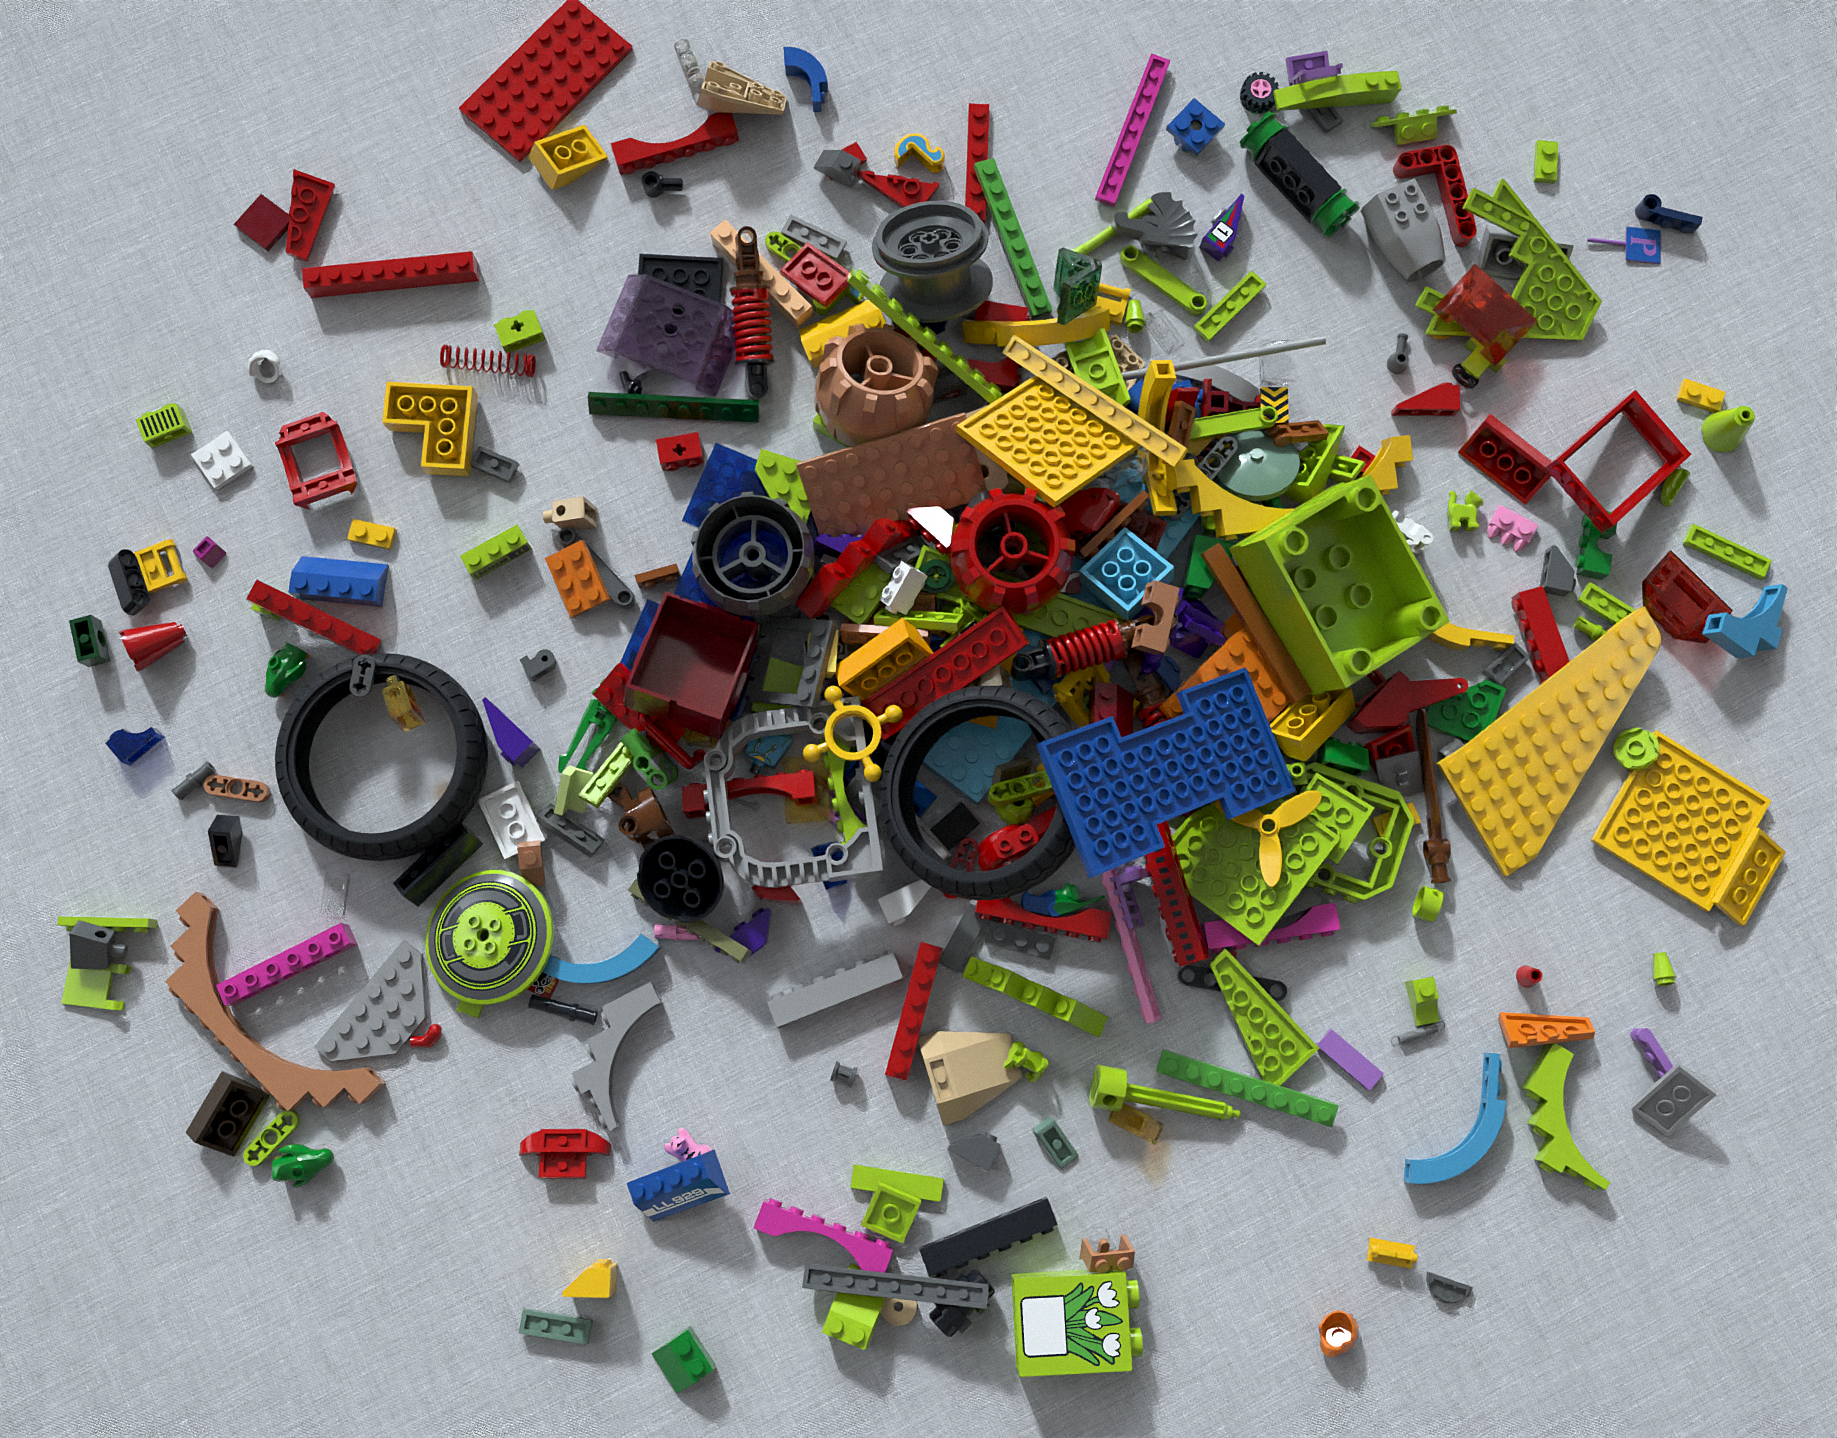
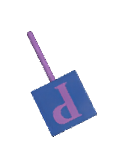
M1626 227L1625 242L1596 238L1587 239L1588 242L1625 246V260L1660 264L1661 230Z

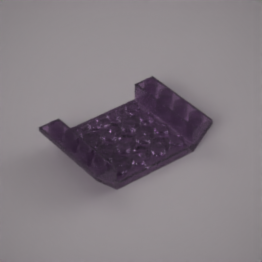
M647 274L628 275L597 347V352L617 359L618 355L693 383L696 386V390L716 397L736 349L735 342L737 340L734 339L736 332L733 328L735 325L733 322L734 315L732 314V309L724 304ZM676 306H682L685 311L681 315H676L673 313V309ZM668 325H674L677 331L673 334H668L665 328ZM660 344H666L669 346V350L666 353H660L657 351V347Z

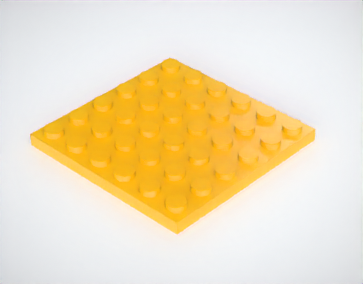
M1036 375L958 424L956 432L1025 486L1036 490V494L1052 507H1056L1140 448L1139 443Z
M1656 730L1653 731V734L1659 744L1658 759L1652 766L1646 769L1630 771L1590 841L1701 910L1709 912L1713 906L1711 901L1752 828H1757L1772 800Z

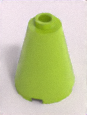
M1739 406L1711 414L1704 420L1701 426L1704 443L1715 452L1722 453L1735 450L1741 445L1755 420L1754 411L1750 407Z

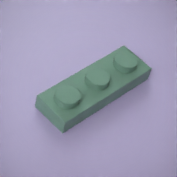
M524 1308L519 1333L588 1344L593 1319Z

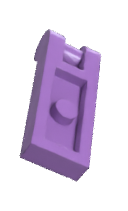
M1635 1028L1631 1031V1039L1639 1042L1645 1051L1643 1053L1644 1057L1650 1064H1653L1657 1070L1656 1075L1660 1079L1673 1067L1672 1063L1649 1029Z

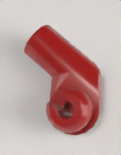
M432 1024L424 1036H412L410 1046L412 1048L433 1047L442 1036L441 1026Z

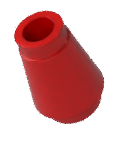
M1529 965L1521 966L1516 972L1517 982L1526 988L1534 986L1541 981L1543 976L1539 969Z

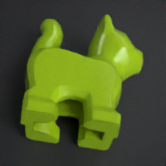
M1471 490L1469 494L1465 495V505L1456 504L1457 495L1455 491H1450L1447 507L1449 531H1459L1461 527L1460 522L1465 525L1464 531L1478 529L1477 509L1483 505V499Z

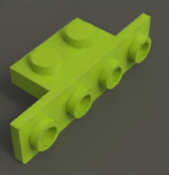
M1449 105L1437 106L1436 111L1429 112V109L1416 110V114L1409 115V112L1397 113L1395 118L1390 119L1389 115L1376 117L1377 121L1370 122V126L1381 127L1394 124L1395 145L1438 138L1437 117L1456 114L1457 109H1451Z

